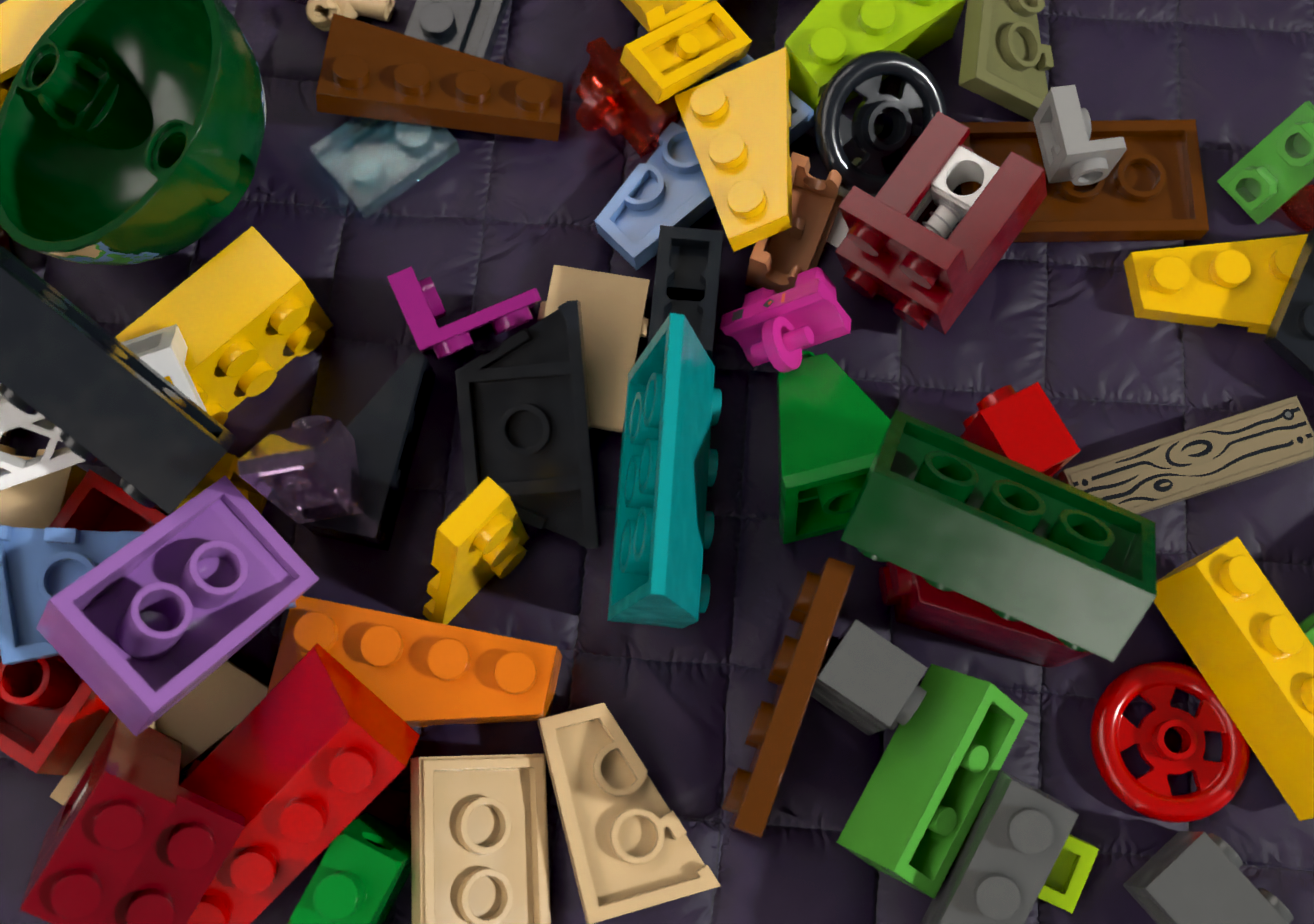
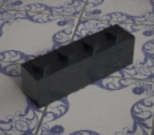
M3 246L0 247L1 395L19 410L30 415H36L39 412L62 430L60 433L62 442L76 455L89 462H97L99 459L122 478L119 481L121 487L135 501L148 508H155L158 505L170 515L228 452L236 436Z

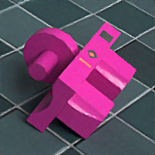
M815 267L799 273L794 288L777 294L774 290L760 288L745 294L743 307L722 315L720 329L725 335L731 336L738 341L744 350L747 360L753 367L770 361L776 370L787 373L800 367L802 350L849 334L852 319L837 301L836 286L821 268Z

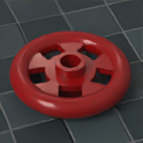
M1166 661L1149 662L1135 666L1120 674L1107 686L1100 696L1092 716L1090 728L1091 749L1101 777L1109 789L1124 804L1144 816L1170 823H1185L1203 819L1228 804L1237 794L1246 778L1251 748L1200 671L1194 667ZM1175 689L1187 692L1200 701L1195 717L1182 709L1171 707L1170 702ZM1139 695L1152 706L1153 711L1143 717L1137 728L1122 714L1128 704ZM1169 728L1176 730L1182 739V746L1177 753L1170 751L1164 742V735ZM1204 731L1220 733L1222 741L1220 762L1204 760L1203 756L1206 748ZM1134 744L1137 745L1142 759L1150 766L1148 772L1137 778L1128 770L1120 753ZM1192 771L1197 790L1184 795H1172L1167 776Z

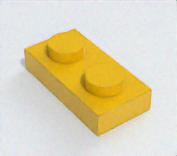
M712 0L626 44L620 62L654 102L659 104L746 57L752 40L718 1Z

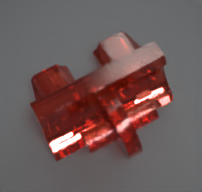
M600 37L587 44L586 51L590 55V61L581 74L579 81L581 84L576 89V93L583 100L576 113V120L586 131H594L604 126L611 136L621 132L638 155L643 157L655 150L660 132L666 129L671 122L677 120L680 111L674 96L656 104L620 62L625 45L612 49L606 40Z

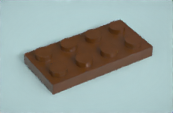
M1196 119L1091 121L1090 140L1124 137L1127 148L1126 152L1106 178L1090 185L1077 186L1073 185L1071 181L1048 184L1045 171L1047 196L1013 242L1200 240L1209 231ZM1034 121L959 122L970 129V135L963 144L973 149L977 155L1001 167L1013 151L1045 169ZM974 181L964 182L955 188L956 194L970 195L976 192L982 184Z
M828 557L819 575L807 571L805 579L800 585L789 616V620L800 623L795 638L787 635L784 636L767 678L768 682L778 685L773 702L771 704L763 700L761 701L760 706L756 709L744 743L756 748L748 771L739 767L734 771L721 808L733 813L729 827L758 838H761L849 586L855 568L853 565Z

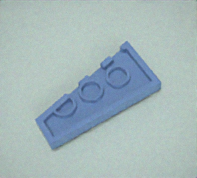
M747 54L746 57L718 71L712 79L755 60ZM789 89V103L791 106L790 145L814 126V110ZM682 118L677 124L674 122L669 124L659 137V147L646 164L639 163L594 220L598 234L636 270L657 254L660 225L689 228L715 207Z

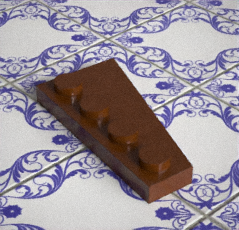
M333 13L316 90L317 112L558 142L563 83Z

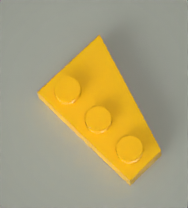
M786 47L674 96L726 236L734 252L792 228V162L789 156V127H791L789 80H791V61Z
M489 476L437 528L431 565L439 573L428 582L426 592L432 599L423 608V615L431 622L447 625L495 574L500 579L507 576L521 562L527 552L523 545L529 537L512 500Z

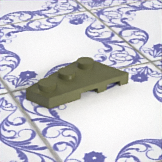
M967 0L959 86L1033 121L1036 112L1048 93L1045 71L1054 67L1051 45L1041 44L1037 13L1041 12L1045 7V0Z

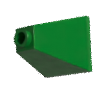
M802 351L800 367L787 373L778 371L779 529L783 545L845 529L854 503L891 421L827 353L815 356L813 352Z

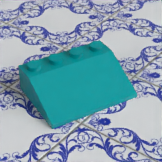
M669 314L628 373L607 621L683 629L698 622L699 613H705L709 604L710 577L708 574H702L703 549H709L714 534V514L712 511L706 510L707 487L713 486L718 470V452L716 449H710L711 426H716L720 417L722 392L721 389L714 388L715 366L683 314Z

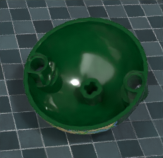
M75 0L58 16L24 60L0 110V225L14 241L31 250L65 261L113 266L138 264L166 257L188 247L233 211L255 175L265 133L266 102L260 70L254 53L225 4L221 0Z

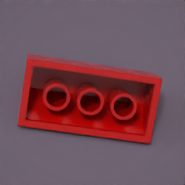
M318 643L179 785L245 817V828L187 924H251L406 767L420 735Z

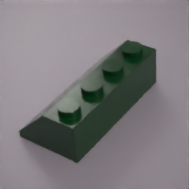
M898 410L895 411L841 537L842 541L857 547L863 555L879 562H891L922 576L926 582L937 589L947 592H958L989 606L993 612L1006 620L1025 622L1056 636L1064 645L1073 650L1092 652L1112 662L1115 661L1157 596L1155 522Z

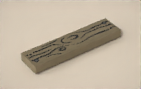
M1293 396L1064 469L1057 476L1061 482L1140 515L1313 459L1314 432L1297 396Z

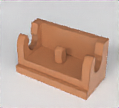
M792 152L790 157L792 162V228L756 242L749 259L745 284L756 289L766 288L774 290L777 294L794 288L799 273L817 267L838 214L839 205L843 201V196L838 195L842 183L840 173L833 169L829 172L826 180L817 179L809 174L811 167L809 157Z

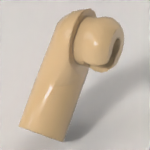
M309 0L306 5V15L314 26L323 31H329L333 13L352 19L365 16L389 22L394 12L395 0Z

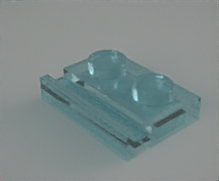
M353 117L310 147L315 159L325 168L332 180L365 220L460 152L457 140L446 128Z

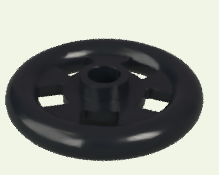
M871 51L844 64L826 85L820 97L815 116V141L825 169L828 173L833 169L840 173L842 177L841 186L844 189L850 191L853 186H856L873 197L877 195L893 173H885L881 161L882 156L891 155L900 149L902 158H904L920 136H910L912 119L908 111L909 109L921 107L923 116L922 132L938 111L947 115L945 100L939 84L921 62L897 51ZM883 75L902 80L898 98L892 95L879 94ZM854 91L862 96L864 101L857 107L853 119L850 120L841 112L848 96ZM877 115H880L883 119L884 127L882 132L876 136L874 122ZM852 137L857 146L866 153L865 157L856 166L848 159L843 150V146Z

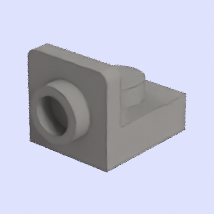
M1075 85L1051 87L1033 118L1048 184L1071 181L1073 185L1084 186L1099 182L1109 175L1127 150L1124 137L1090 140V115L1086 108H1081Z

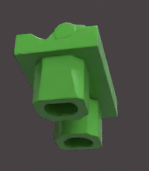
M1310 101L1304 102L1217 180L1224 190L1258 225L1314 179V105Z

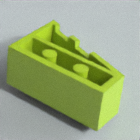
M820 0L785 41L784 47L787 48L791 61L789 89L814 110L815 122L820 97L832 76L844 64L862 54L877 50L897 51L915 59L920 58L953 37L966 0ZM883 75L882 80L889 76ZM852 91L848 96L846 102L858 96L859 94Z

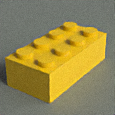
M251 226L115 338L120 342H124L177 324L188 346L185 366L207 413L221 425H224L228 418V413L247 397L257 396L268 389L275 381L277 372L296 356H304L313 351L322 342L325 332L333 325L303 279L264 237ZM170 376L164 377L173 385Z

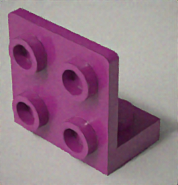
M412 266L387 276L419 351L423 354L434 349L438 360L472 346L473 341L470 334L491 325L496 336L529 322V320L533 319L529 309L542 300L537 288H533L439 328L435 320L446 316V311L431 277L429 276L418 281Z

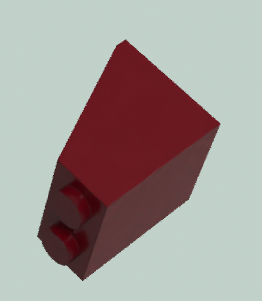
M886 562L887 566L879 568V585L882 600L885 606H894L896 622L1046 668L1059 667L1094 654L1092 652L1073 650L1064 645L1056 636L1025 622L1006 620L993 612L989 606L958 592H947L937 589L926 582L922 576L891 562Z

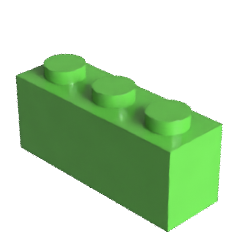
M931 664L920 684V687L927 691L923 701L905 726L899 724L837 843L875 869L935 899L1028 714L991 682Z

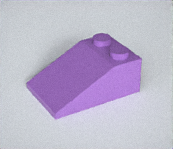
M224 476L50 598L36 629L136 737L194 690L319 580V577L234 484Z

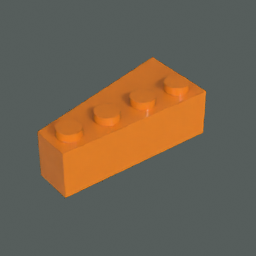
M300 596L296 600V607L289 609L267 694L318 643L410 727L538 721L541 718L550 716L563 656L556 646Z

